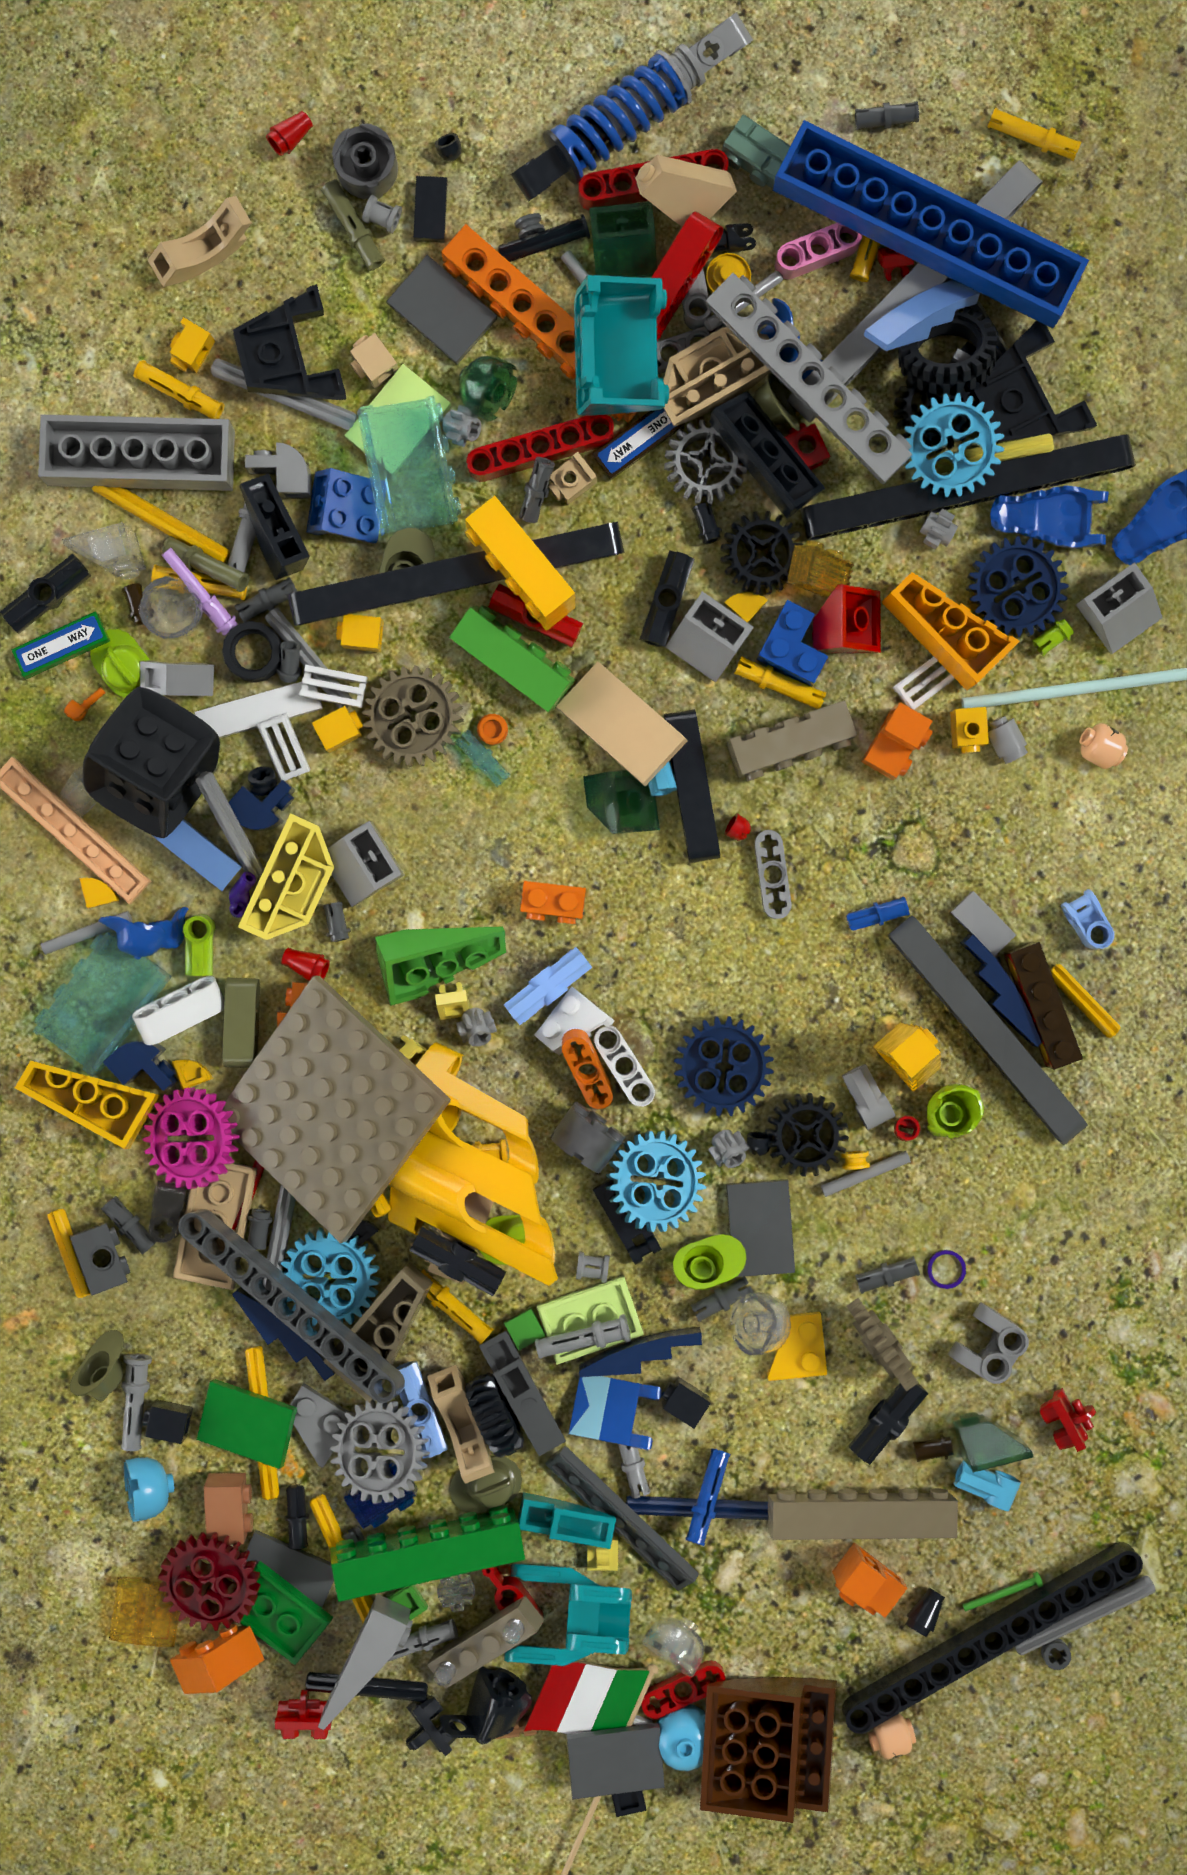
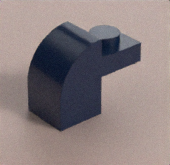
M281 780L262 801L250 789L242 786L229 801V804L241 826L256 831H267L278 827L284 822L275 812L278 809L284 811L294 800L292 794L295 789L288 782Z
M143 1040L126 1043L103 1061L123 1085L131 1083L143 1071L163 1091L170 1089L178 1081L174 1076L176 1073L175 1069L166 1060L160 1061L158 1059L166 1051L158 1043L146 1045Z

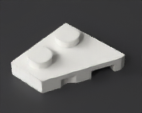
M571 987L534 1036L560 1055L562 1054V1037L567 1031L580 1029L591 1037V1031L602 1025L608 1027L615 1020L579 991Z

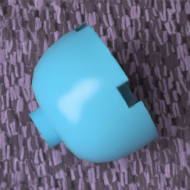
M144 1457L125 1460V1491H128L129 1501H127L132 1522L156 1517L167 1506L169 1493L174 1492L172 1473L166 1474L163 1465L152 1458Z
M690 1704L657 1720L656 1723H659L660 1726L659 1750L662 1760L666 1765L675 1770L687 1772L702 1766L706 1714L704 1710Z

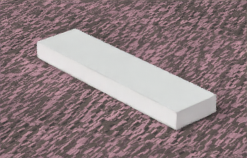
M302 682L199 710L195 712V715L212 727L219 738L258 728V723L265 722L286 712L290 719L322 710L323 707L321 700L301 697L299 694L300 689H302ZM309 685L308 691L318 692L317 686Z

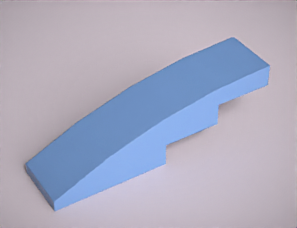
M955 280L936 285L888 312L867 328L864 336L885 351L928 339L931 328L953 321L957 309L977 304L980 292Z
M185 819L166 838L153 836L221 891L224 890L242 867Z

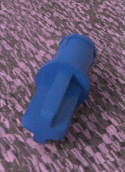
M903 896L882 904L874 902L871 907L848 913L846 918L850 930L854 931L875 924L882 926L885 921L909 916L910 913L907 901Z

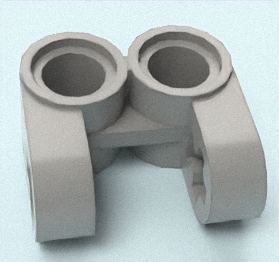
M980 1302L973 1316L993 1329L990 1342L985 1349H982L977 1354L956 1341L948 1355L988 1382L1000 1384L1010 1377L1012 1366L1017 1358L1027 1350L1029 1339L1027 1334L1016 1323ZM1015 1332L1017 1334L1016 1342L1011 1346H1005L1004 1337L1008 1333ZM1000 1359V1367L996 1371H987V1365L990 1360Z

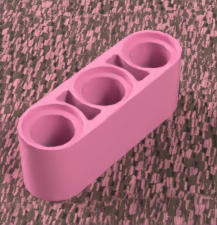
M839 223L807 234L780 247L775 260V271H778L783 279L789 280L849 257L857 251L863 235ZM842 233H849L855 241L845 243L841 240L840 235ZM819 244L825 248L826 253L822 255L815 254L811 250V246ZM792 256L796 259L797 264L795 266H787L783 263L782 258Z

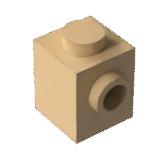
M376 333L370 337L365 335L353 344L354 348L350 353L354 361L350 365L360 379L366 376L374 389L390 379L399 369L397 362Z

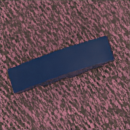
M967 934L960 944L981 963L974 971V974L995 993L987 1002L988 1005L1031 1046L1038 1047L1042 1042L1031 1014L1015 984L997 959L974 934Z
M239 1287L232 1294L267 1345L278 1338L296 1363L307 1356L324 1381L335 1374L323 1362L325 1358L242 1287Z
M700 1327L665 1331L640 1337L610 1348L579 1365V1377L641 1374V1361L672 1359L671 1347L702 1345Z

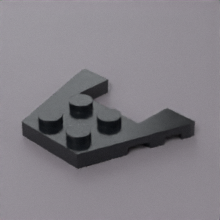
M317 284L308 287L302 295L296 298L292 296L283 301V305L269 313L265 311L233 329L248 392L346 400V392L339 369L307 375L293 322L324 315Z
M1035 321L996 361L991 375H986V381L982 384L976 381V388L971 390L977 404L982 401L985 402L982 410L984 414L992 410L994 411L989 421L991 423L1000 421L1001 423L994 432L995 434H1004V438L997 441V444L1044 434L1056 436L1088 431L1097 426L1085 400L1057 415L1054 414L1026 359L1050 347L1055 342L1047 325Z

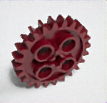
M201 1532L198 1540L190 1534L186 1542L179 1540L175 1548L171 1547L166 1556L167 1558L161 1564L162 1570L158 1579L162 1580V1583L159 1586V1591L166 1592L162 1601L173 1603L169 1610L170 1613L177 1610L181 1612L179 1621L184 1620L186 1617L190 1618V1627H193L196 1622H201V1629L205 1631L208 1624H212L213 1629L218 1631L222 1622L228 1629L233 1620L239 1624L244 1615L248 1616L258 1598L256 1594L261 1587V1584L257 1583L260 1572L253 1571L257 1562L247 1561L250 1553L249 1550L242 1553L238 1551L240 1542L235 1543L233 1546L229 1545L230 1539L228 1535L223 1541H218L217 1532H214L211 1539H207L206 1534ZM201 1559L207 1560L210 1564L203 1562ZM226 1577L232 1578L235 1582L229 1581ZM184 1581L191 1583L193 1586L186 1584ZM209 1599L216 1601L218 1604L212 1603Z

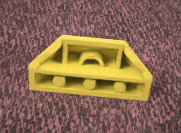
M290 813L238 928L268 940L309 924L334 870L333 862L319 826Z

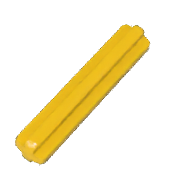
M1056 964L1050 969L1055 984L1106 1037L1112 1038L1121 1029L1120 1025L1061 964Z
M64 1209L52 1211L47 1214V1218L77 1298L86 1297L90 1293L69 1237L74 1233L66 1211Z

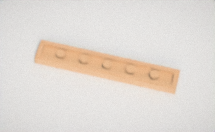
M11 757L0 769V788L128 904H132L152 882L16 758Z

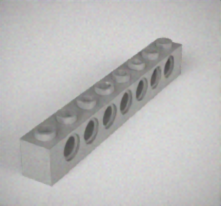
M732 273L706 300V306L884 485L912 456V453L909 451L911 448L909 442L899 433L894 436L886 428L889 425L888 421L878 411L872 414L864 406L867 400L855 388L850 391L842 383L845 380L842 374L833 366L828 369L820 361L823 357L821 353L811 343L805 346L797 338L800 332L788 320L783 323L775 315L778 312L776 307L767 298L761 301L753 293L756 288L744 275L738 278ZM742 302L751 304L753 312L747 317L739 316L735 312L738 304ZM763 325H771L776 333L773 338L764 340L759 337L758 329ZM786 347H791L797 351L798 357L795 361L788 363L781 359L780 352ZM807 370H815L820 375V380L815 385H808L802 379L803 373ZM830 392H836L841 396L842 404L839 407L831 408L826 405L824 397ZM851 415L861 416L864 420V427L857 431L851 430L847 425V418ZM874 437L884 439L887 446L886 450L882 453H874L869 447V441Z

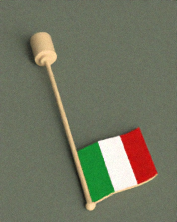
M575 1661L565 1666L551 1665L523 1732L549 1730L564 1734H574L632 1726L654 1673L658 1674V1667L650 1664L647 1666V1669L612 1668L582 1661ZM601 1796L594 1797L561 1875H568Z

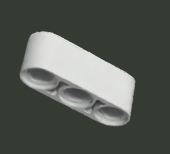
M207 976L139 1008L133 1013L132 1017L144 1044L154 1045L224 1010L225 1000L215 977Z
M612 1025L599 1027L594 1035L595 1046L629 1101L636 1106L644 1107L649 1105L654 1099L655 1089L620 1031ZM604 1031L614 1032L617 1037L615 1045L610 1048L603 1047L599 1043L600 1034ZM627 1057L632 1060L633 1068L629 1073L622 1074L616 1070L615 1064L619 1058ZM639 1083L646 1084L649 1087V1095L642 1100H638L632 1095L633 1087Z

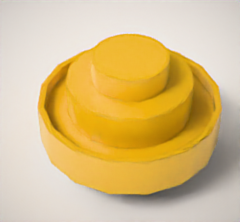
M724 253L715 257L707 267L705 279L710 293L712 294L732 273L738 278L744 275L751 282L752 274L746 260L733 253Z

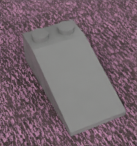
M376 1595L326 1702L318 1728L324 1730L391 1659L397 1647L403 1648L405 1646L413 1621L409 1620L411 1609L384 1596Z

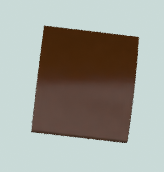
M755 1677L709 1683L707 1685L700 1810L789 1823L794 1822L797 1808L828 1812L831 1792L837 1680L802 1677Z

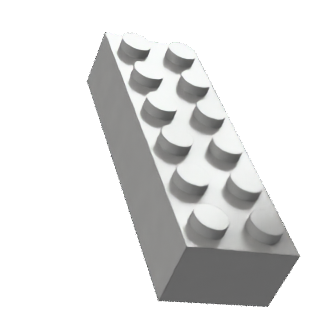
M41 415L38 477L47 486L59 487L105 486L109 488L233 491L235 429L229 419Z

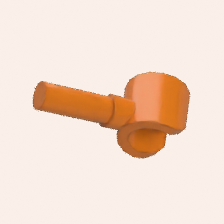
M100 687L84 700L82 704L71 700L65 707L64 713L74 721H82L91 705L106 692Z

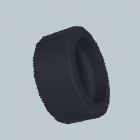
M254 621L240 623L231 629L224 639L222 653L225 664L233 674L245 681L260 682L268 680L277 673V668L280 666V647L282 641L275 631L263 623ZM259 634L270 643L272 650L271 658L267 665L261 669H246L236 659V645L245 635Z

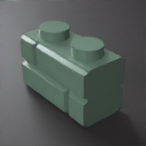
M743 114L725 140L722 151L727 155L730 167L736 170L741 167L750 173L749 177L755 184L761 187L768 185L773 188L775 176L790 145Z

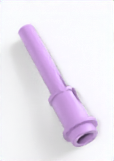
M169 548L162 554L166 562L201 603L199 608L205 612L217 627L215 630L217 633L221 632L225 636L238 625L235 621V615L231 616L215 595H209L172 548Z

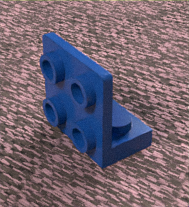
M333 468L316 471L306 533L313 535L331 533L371 544L377 543L386 484L378 480Z

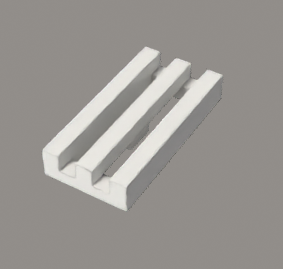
M932 657L893 687V690L898 693L902 702L913 710L955 679L952 675H949L915 702L911 700V696L946 671L943 666L939 667L908 692H905L903 689L905 685L938 661L935 657Z
M305 665L302 689H300L299 694L301 697L362 708L367 683L366 676ZM311 674H317L357 682L360 684L358 688L353 686H347L312 679ZM309 685L357 694V699L308 691Z
M287 712L257 724L280 781H286L310 771ZM283 722L301 768H296L278 723ZM272 726L291 772L285 773L267 731V728Z

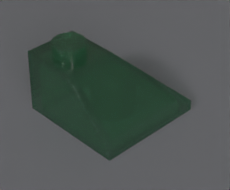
M627 770L608 771L583 776L587 808L612 834L660 830L656 796H651L648 784L646 786L642 785Z
M976 1412L966 1413L960 1416V1420L953 1421L961 1457L972 1473L1034 1457L1032 1450L1020 1436L983 1414L978 1415Z

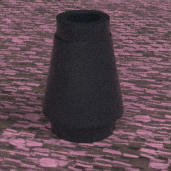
M928 1588L927 1592L924 1593L906 1615L909 1618L905 1625L927 1638L930 1631L934 1632L945 1597Z

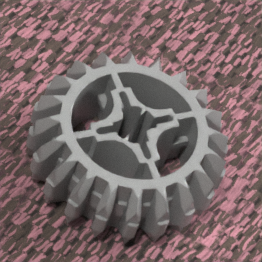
M699 420V429L696 430L690 422L687 424L688 434L681 429L677 431L676 435L680 441L670 439L669 446L674 450H666L665 458L672 461L664 464V470L674 471L667 476L668 482L679 481L674 486L676 493L683 488L686 489L683 499L688 500L692 493L696 495L695 504H700L702 496H706V502L712 505L713 495L716 494L718 500L722 502L725 500L723 490L730 495L735 493V488L732 484L741 486L743 479L737 474H746L747 469L744 465L740 464L742 462L712 425H710V428H705V421ZM698 440H706L701 450L690 451L689 454L683 452L691 443ZM715 442L725 448L731 462L725 461V458L716 454L714 450ZM707 449H709L708 457L711 464H709V468H706L705 475L703 476L701 461L706 456ZM680 462L687 463V467H691L696 471L697 483L691 481L685 475ZM722 471L729 472L727 477L721 482L706 485L707 479L711 474H722Z

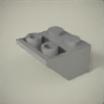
M1135 562L1075 604L1110 654L1119 650L1163 618L1153 587Z
M702 591L665 648L716 683L754 627Z
M371 821L343 836L327 848L334 865L332 876L351 907L405 876L374 823Z

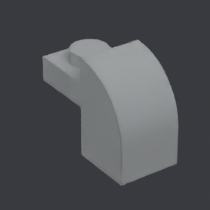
M276 442V455H272V452L267 450L254 451V455H245V468L250 474H276V488L281 499L311 498L312 478L310 469L302 455L292 446Z

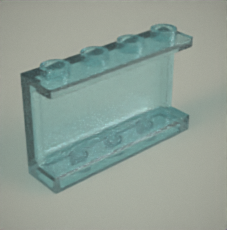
M428 396L426 399L379 407H373V405L360 407L357 415L381 536L394 534L404 528H417L420 530L457 522V516L461 515L459 498L457 496L453 497L451 485L455 484V475L452 465H447L445 453H449V443L446 434H441L439 423L443 422L441 404L435 402L434 396Z
M106 932L105 935L101 933L90 945V949L93 951L86 960L82 958L78 961L71 971L74 975L67 985L63 983L53 995L55 1002L49 1010L44 1008L34 1021L37 1026L34 1028L33 1033L47 1038L83 1065L82 1070L92 1077L101 1073L106 1066L103 1061L121 1046L136 1026L132 1017L133 1013L153 1002L172 977L149 958L141 957V959L137 960L134 956L120 951L117 946V936L114 932Z

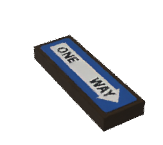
M664 409L649 411L595 451L592 456L611 481L675 434L679 429L683 428L685 423L673 426Z

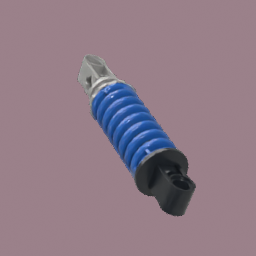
M734 13L713 28L711 33L690 48L680 44L671 55H668L661 49L656 51L649 59L648 67L644 65L638 66L634 71V76H624L620 86H610L607 90V96H596L593 106L588 104L581 108L580 116L572 114L568 117L566 126L559 124L551 130H546L543 133V139L548 150L537 158L531 159L511 174L527 201L529 202L542 193L562 175H565L574 185L579 184L583 177L584 168L594 171L597 167V163L592 156L594 152L604 162L610 159V153L605 144L609 143L615 151L620 152L624 148L623 137L629 142L636 141L637 133L634 129L635 127L647 133L651 128L648 120L649 117L657 123H661L664 120L663 107L668 112L675 113L680 107L690 104L692 102L690 90L695 86L700 87L705 83L704 73L753 41L738 13ZM710 47L713 53L705 58L703 52Z

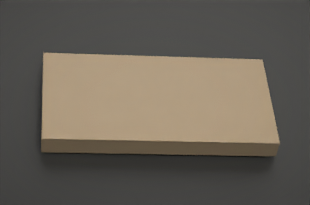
M598 661L556 706L558 710L644 786L656 776L687 742V739Z
M238 1163L224 1164L228 1172L227 1174H218L219 1181L209 1182L207 1187L199 1188L197 1186L195 1189H190L185 1214L200 1209H207L232 1229L243 1202L237 1228L233 1231L245 1240L257 1168ZM195 1218L194 1227L200 1232L201 1222ZM181 1235L173 1278L229 1290L235 1289L236 1282ZM218 1237L217 1246L224 1252V1241Z

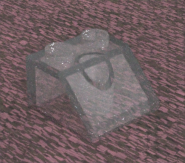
M124 522L62 539L64 546L73 553L111 575L120 577L122 580L137 577L139 575L138 571L146 569L137 534Z

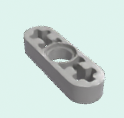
M765 830L759 833L754 840L762 906L767 916L773 919H781L789 914L792 906L783 840L776 831ZM766 835H770L771 840H776L777 846L772 847V856L779 855L780 862L772 860L762 864L761 857H768L766 848L760 847V842L765 841ZM771 865L777 866L781 871V879L775 884L767 882L764 878L765 869ZM783 885L784 892L778 891L779 901H785V907L780 909V914H776L774 909H769V903L774 901L773 892L766 894L765 888L773 889Z

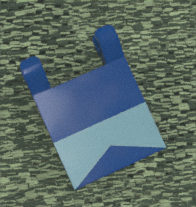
M603 1376L579 1377L569 1434L650 1450L653 1442L651 1437L632 1434L638 1397L658 1401L661 1398L662 1390L657 1386Z

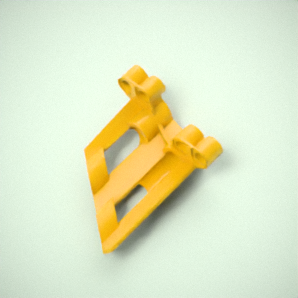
M435 1042L415 1066L440 1088L451 1101L389 1183V1205L391 1211L388 1213V1221L414 1235H418L417 1232L423 1223L426 1222L550 1286L558 1280L554 1267L555 1249L550 1228L546 1220L540 1216L534 1184L538 1182L539 1167L535 1148L528 1133V1120L522 1114L457 1078L456 1075L464 1055ZM462 1111L503 1130L509 1148V1160L507 1163L460 1140L453 1134L452 1131L456 1127ZM476 1192L519 1214L524 1226L525 1243L523 1244L470 1217L464 1204L467 1195Z

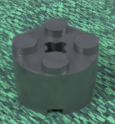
M366 123L359 124L360 126L351 129L347 128L337 137L332 150L333 163L338 179L343 188L355 197L369 199L373 195L379 199L391 189L398 175V162L394 146L387 133L375 125Z
M575 1102L554 1130L551 1140L571 1157L574 1155L581 1160L582 1165L596 1173H600L626 1137L615 1128H608L605 1125L607 1120L593 1110L590 1112L584 1106Z

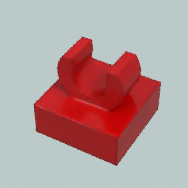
M888 247L878 248L877 261L882 266L883 274L887 281L892 280L891 272L896 267L901 268V276L903 278L909 273L907 265H914V260Z

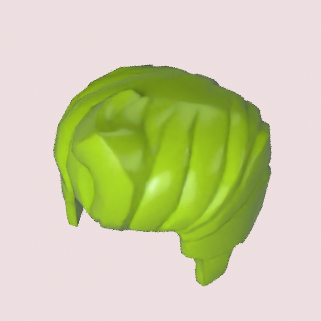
M949 1084L938 1090L930 1098L927 1105L928 1124L926 1127L928 1131L934 1136L948 1137L949 1139L971 1133L984 1114V1105L979 1091L962 1084Z

